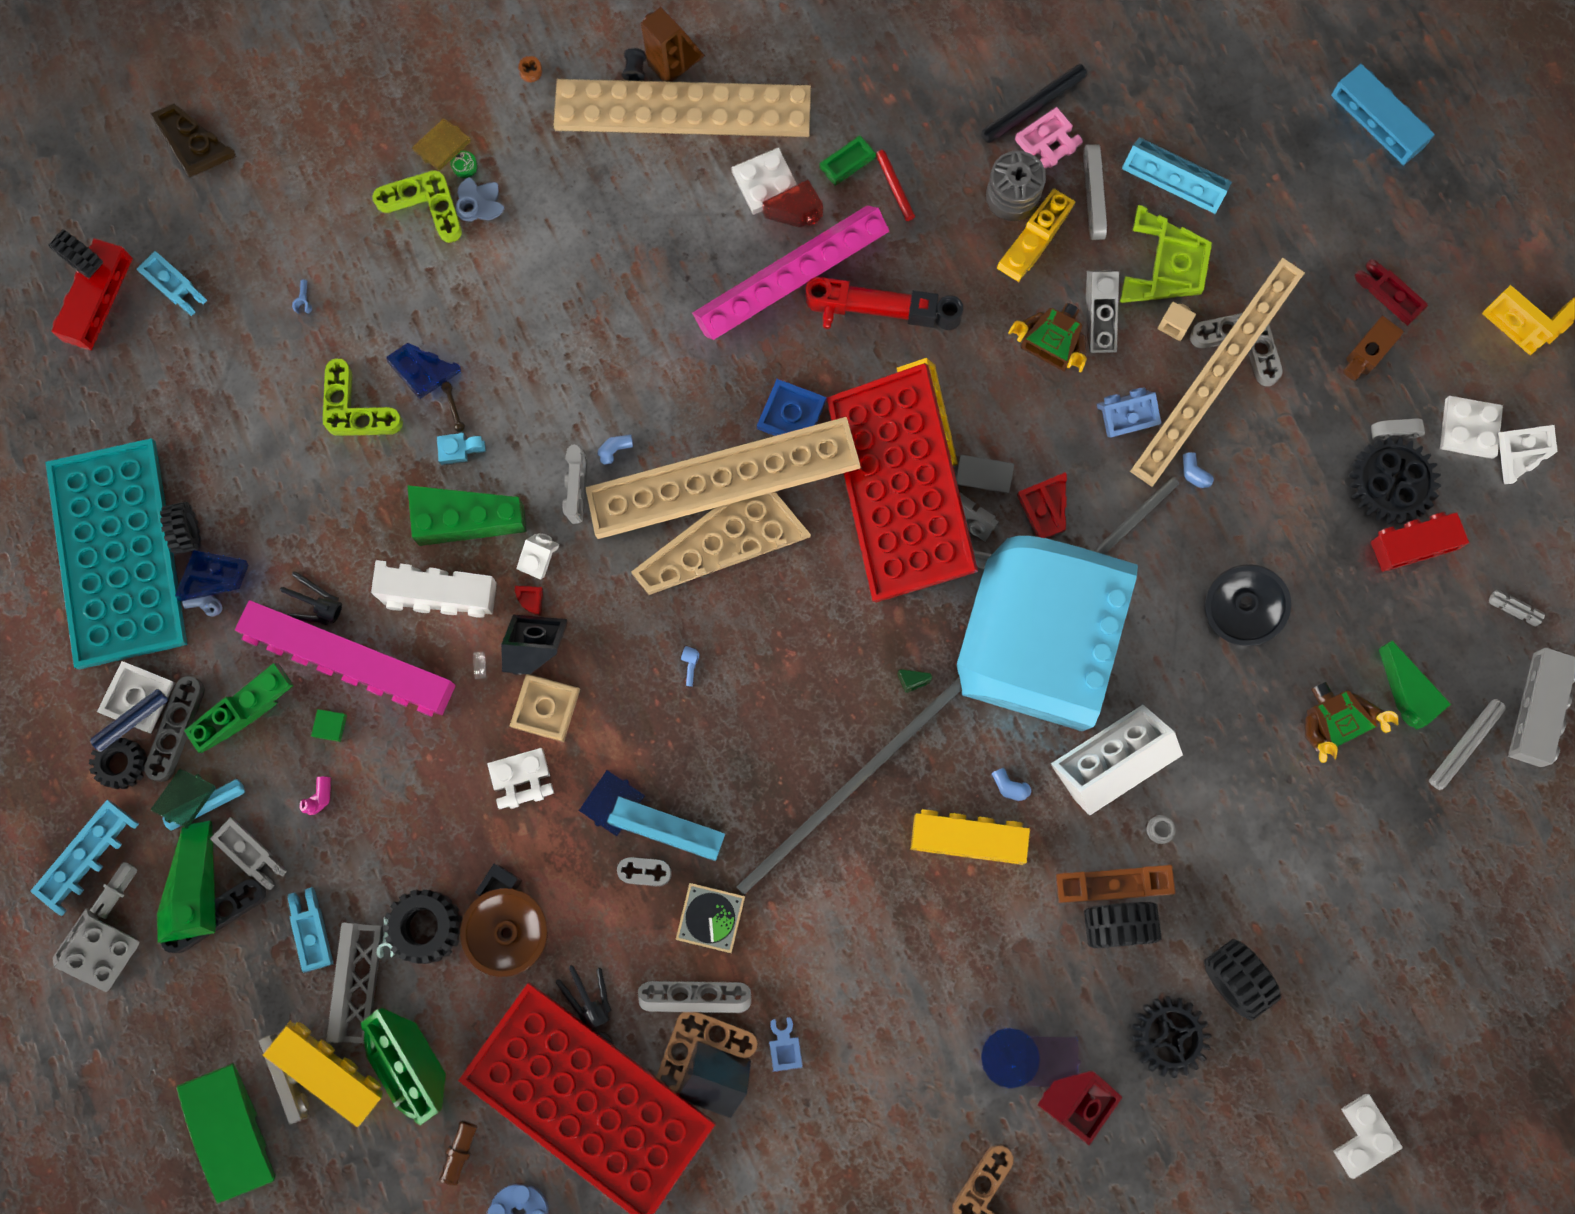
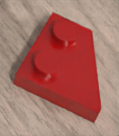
M1066 472L1017 493V497L1037 537L1050 539L1064 533L1066 530Z

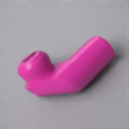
M331 777L316 778V793L300 802L299 807L302 813L315 815L330 802Z

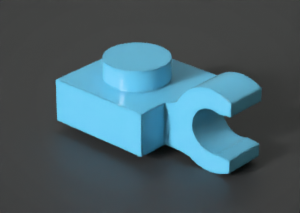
M464 433L437 436L438 458L441 465L468 462L467 454L486 452L485 441H482L481 436L470 437L467 440Z

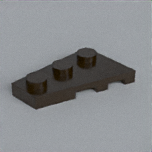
M173 103L150 113L154 123L189 178L236 157L234 150L229 146L223 145L214 134L208 133L198 125L195 119Z

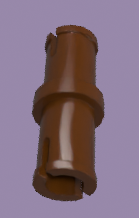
M468 1121L459 1122L453 1144L448 1146L446 1152L448 1158L439 1178L441 1182L452 1186L458 1185L465 1160H469L471 1155L469 1149L478 1128L477 1125Z

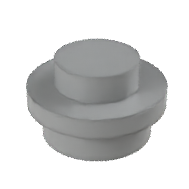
M1155 816L1147 824V834L1157 844L1168 843L1175 836V824L1167 816Z

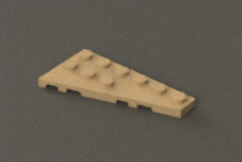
M771 492L714 508L631 571V573L648 595L810 538L811 534L778 494Z

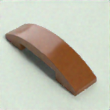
M1172 865L1056 874L1059 903L1175 894Z

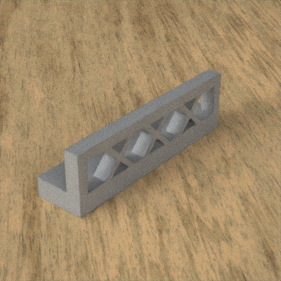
M354 923L341 924L326 1042L364 1043L363 1030L362 1037L347 1036L348 1023L356 1016L363 1022L373 1013L379 965L377 948L381 944L383 926ZM360 930L375 931L373 944L364 950L358 943ZM357 950H359V952L361 953L358 957ZM372 951V957L370 958L368 953ZM365 958L370 964V973L361 980L355 973V966L361 959ZM354 979L357 982L355 986H353ZM367 980H369V981H368V988H367L366 985L364 984ZM361 987L367 995L366 1003L357 1009L351 1002L352 993ZM350 1009H351L354 1013L349 1016ZM365 1009V1013H364V1017H363L362 1014H361V1012Z

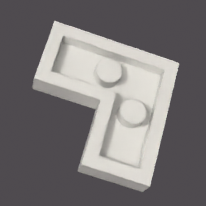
M1369 1094L1362 1095L1341 1109L1358 1135L1334 1150L1335 1155L1350 1178L1355 1179L1403 1148Z

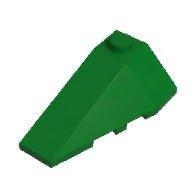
M212 821L182 826L157 912L158 943L216 933L213 841L210 839L213 836Z

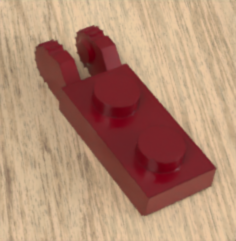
M1369 260L1365 265L1372 276L1363 270H1359L1354 276L1363 288L1369 289V292L1407 326L1429 306L1427 302L1392 271L1385 269L1376 260Z

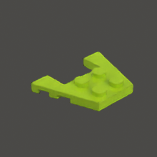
M1138 205L1132 231L1159 236L1152 280L1148 281L1125 276L1119 302L1126 303L1201 295L1204 291L1212 242L1183 227L1180 229L1168 223V219L1161 215L1157 217L1147 212V208Z

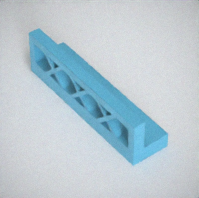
M1140 137L1133 145L1122 167L1123 170L1216 214L1232 183Z
M618 797L613 813L609 815L607 821L610 825L713 861L717 859L725 833Z

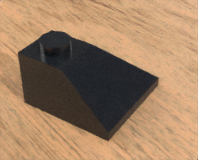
M513 614L501 643L502 672L516 675L531 674L554 657L559 650L567 626V619Z

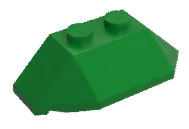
M384 1008L376 1010L361 1022V1028L364 1031L366 1057L395 1108L406 1116L415 1119L417 1124L422 1125L442 1111L446 1073L417 1023Z

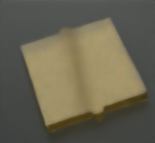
M443 118L412 147V150L422 157L424 163H430L440 171L471 142V139L461 132L459 126H453Z

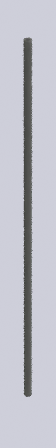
M1171 477L1093 551L1105 555L1179 485V481L1175 477ZM960 677L737 886L740 892L745 895L962 690Z

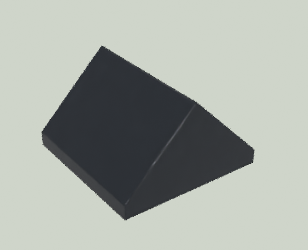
M697 1041L677 1094L692 1105L731 1118L747 1095L751 1061Z

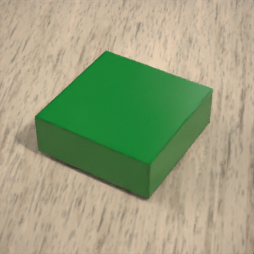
M317 709L311 737L341 742L347 715Z

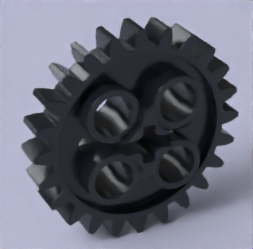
M1388 437L1384 443L1378 439L1373 443V446L1371 444L1367 445L1364 448V452L1361 451L1356 456L1358 460L1354 461L1351 465L1355 470L1349 474V477L1356 480L1349 487L1358 490L1352 497H1361L1362 501L1358 507L1367 505L1369 508L1366 514L1370 515L1376 512L1377 521L1386 516L1387 524L1392 523L1395 518L1398 524L1404 523L1406 518L1409 522L1413 521L1417 516H1423L1426 510L1433 507L1432 501L1439 497L1434 491L1438 490L1441 484L1434 482V480L1439 478L1441 474L1432 472L1437 463L1429 464L1428 459L1431 457V454L1423 456L1421 454L1423 446L1418 447L1416 450L1413 449L1412 440L1403 445L1402 437H1399L1395 443H1393L1391 437ZM1382 459L1389 461L1391 468L1386 467ZM1401 460H1403V461H1404V465H1403L1402 469L1399 471L1400 465H1401ZM1408 470L1416 474V479L1409 475ZM1399 471L1395 479L1393 476ZM1373 482L1380 485L1382 492L1377 491L1373 487ZM1390 491L1389 499L1386 501V495ZM1399 493L1405 495L1407 502H1403L1399 498Z

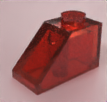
M808 179L762 202L763 215L766 219L799 228L805 225H813L823 216V203Z

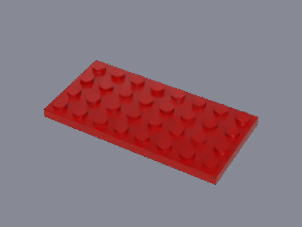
M923 363L827 397L831 420L847 417L860 462V469L845 472L844 477L872 601L877 603L978 572L929 366Z
M532 983L526 984L458 1080L629 1214H655L717 1124Z

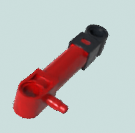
M814 277L806 285V304L813 311L824 312L823 328L825 329L831 328L834 314L845 315L846 311L905 319L908 320L907 324L931 328L934 327V322L936 321L941 329L952 330L960 324L964 310L962 301L953 295L942 297L938 302L939 295L936 293L913 290L912 294L849 286L850 281L825 277ZM820 291L823 292L825 295L822 297H815L813 293ZM952 310L955 315L948 316L943 311Z

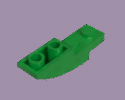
M273 663L235 695L223 698L186 728L184 732L198 753H203L265 714L278 704L277 699L294 685L280 664Z

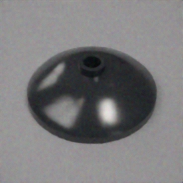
M1254 564L1239 565L1224 571L1213 581L1206 595L1205 612L1210 626L1222 639L1236 645L1254 646L1271 640L1283 630L1291 613V596L1285 582L1274 571ZM1248 596L1251 598V601L1248 604H1243L1241 599Z

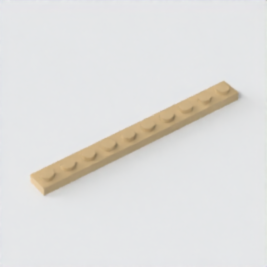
M1284 258L1280 260L1130 470L1132 474L1151 487L1156 483L1305 272Z

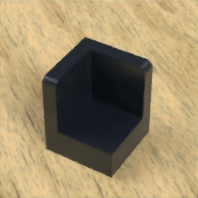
M494 863L475 893L481 896L496 889L507 888L517 890L522 880Z

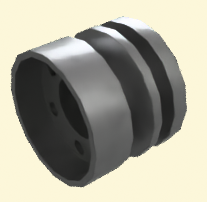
M1010 151L1001 155L995 161L987 186L986 202L996 216L1007 221H1020L1028 218L1036 211L1046 182V170L1042 162L1033 154L1025 151Z

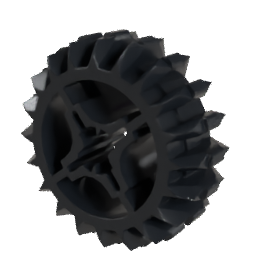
M1170 996L1164 997L1163 1005L1158 998L1153 999L1154 1009L1150 1005L1144 1004L1142 1007L1147 1015L1136 1013L1135 1017L1142 1022L1140 1025L1131 1024V1028L1139 1030V1034L1130 1036V1040L1139 1041L1140 1045L1133 1048L1134 1053L1144 1052L1139 1058V1062L1144 1064L1151 1060L1148 1070L1154 1072L1159 1066L1158 1073L1162 1077L1166 1076L1168 1069L1171 1078H1177L1178 1068L1183 1076L1189 1075L1187 1065L1193 1070L1199 1069L1195 1059L1205 1061L1206 1057L1200 1053L1201 1049L1210 1050V1045L1203 1044V1038H1211L1210 1033H1202V1028L1207 1027L1208 1022L1197 1021L1201 1017L1202 1012L1197 1010L1191 1014L1193 1009L1191 1002H1187L1183 1006L1182 998H1176L1172 1004ZM1166 1012L1179 1014L1186 1020L1188 1025L1174 1026L1172 1020L1168 1019ZM1158 1017V1033L1149 1040L1150 1026ZM1169 1032L1179 1033L1176 1034V1037L1172 1038V1042L1161 1041L1169 1035ZM1192 1034L1190 1049L1183 1056V1041ZM1166 1047L1169 1053L1174 1056L1175 1061L1166 1062L1160 1059L1152 1049Z

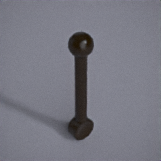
M444 382L441 385V389L446 393L455 420L454 429L457 432H462L465 429V425L460 421L451 393L453 387L450 382Z

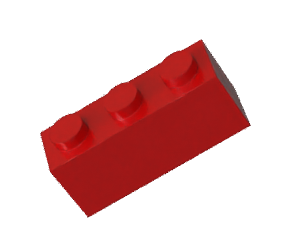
M1440 512L1430 516V520L1421 523L1420 519L1405 523L1402 529L1395 530L1394 527H1389L1379 531V536L1371 541V545L1382 572L1457 551L1467 545L1469 540L1458 513L1446 515V512Z

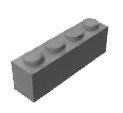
M1543 648L1533 653L1508 757L1538 767L1551 765L1557 760L1560 753V747L1558 746L1559 738L1566 728V720H1564L1566 709L1570 707L1573 699L1571 688L1575 682L1574 656L1549 648Z

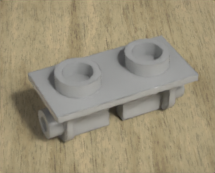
M960 492L968 531L986 542L999 521L995 519V515H992L982 507L976 512L972 510L976 503Z

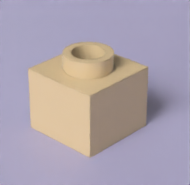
M1172 302L1157 329L1181 341L1196 314L1186 305Z

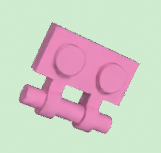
M1057 107L1016 134L1015 137L1016 142L1025 152L1031 153L1034 156L1039 153L1042 156L1040 161L1045 169L1055 166L1060 158L1065 155H1071L1076 151V147L1083 143L1079 135L1073 138L1067 135L1073 126ZM1058 141L1061 146L1052 151L1049 146Z

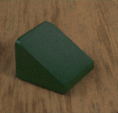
M902 669L898 670L897 673L905 693L926 686L932 680L931 673Z

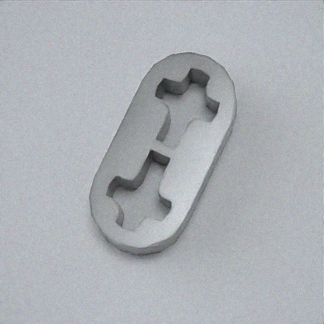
M1422 419L1387 420L1371 425L1374 441L1378 439L1385 441L1388 437H1391L1392 440H1397L1399 437H1402L1403 440L1414 439L1425 434Z
M625 858L621 860L617 867V875L623 882L628 884L664 886L670 881L672 876L670 866L664 861L655 859ZM629 863H633L634 868L643 870L642 874H633L632 879H628L627 874L623 873V868H627ZM657 865H661L662 870L666 871V876H662L660 881H656L655 876L646 875L647 870H656Z

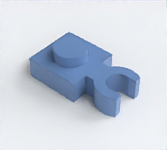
M787 1017L788 1025L785 1030H779L776 1027L775 1019L771 1021V1029L778 1039L769 1041L773 1072L802 1067L798 1037L790 1038L789 1035L793 1028V1022L790 1017Z

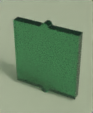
M179 769L150 810L164 817L166 822H174L188 829L216 789V786L203 780L199 774L194 776Z

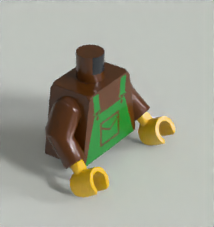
M1066 303L1061 312L1054 308H1049L1045 313L1039 312L1023 321H1015L1010 328L1008 334L1016 333L1019 336L1017 341L1021 342L1024 338L1021 349L1064 372L1073 365L1079 368V372L1083 371L1087 361L1086 340L1084 334L1081 333L1083 325L1075 320L1079 313V309L1075 305Z
M1327 682L1311 689L1319 704L1307 710L1305 738L1319 752V761L1323 763L1327 761V754H1331L1336 759L1338 746L1377 727L1376 723L1380 722L1381 729L1385 733L1391 731L1390 725L1387 722L1399 725L1398 715L1395 712H1384V710L1355 693H1351L1349 690L1334 696Z

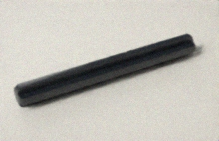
M1077 64L982 130V138L987 143H991L1086 77L1087 69L1082 64Z

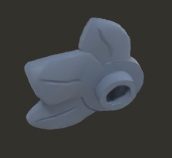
M470 177L465 179L458 188L459 200L455 207L458 217L463 221L470 222L477 218L492 220L502 214L504 206L496 202L499 195L498 184L487 183L477 187ZM469 207L473 208L472 211H470V212H465V210H466L467 208H469Z

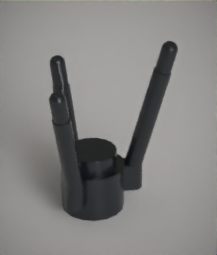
M292 572L293 577L324 597V599L319 597L315 600L296 591L281 587V592L313 605V612L317 614V616L288 613L287 615L298 620L319 622L326 626L329 621L336 622L342 610V603L338 602L339 598L330 595L299 573Z
M570 965V973L585 1006L580 1007L560 979L556 980V984L579 1015L580 1020L586 1023L590 1029L609 1021L610 1018L607 1013L612 1011L608 1002L602 969L597 968L602 1002L600 1005L599 1000L591 1002L575 967Z

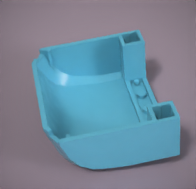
M1034 536L1007 538L986 560L956 664L958 675L960 676L962 695L1078 731H1085L1094 727L1102 708L1135 586L1138 565L1046 538Z

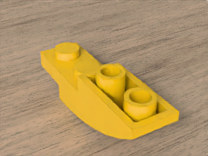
M1053 188L1030 218L1026 228L1000 260L997 269L1019 282L1041 256L1076 201Z

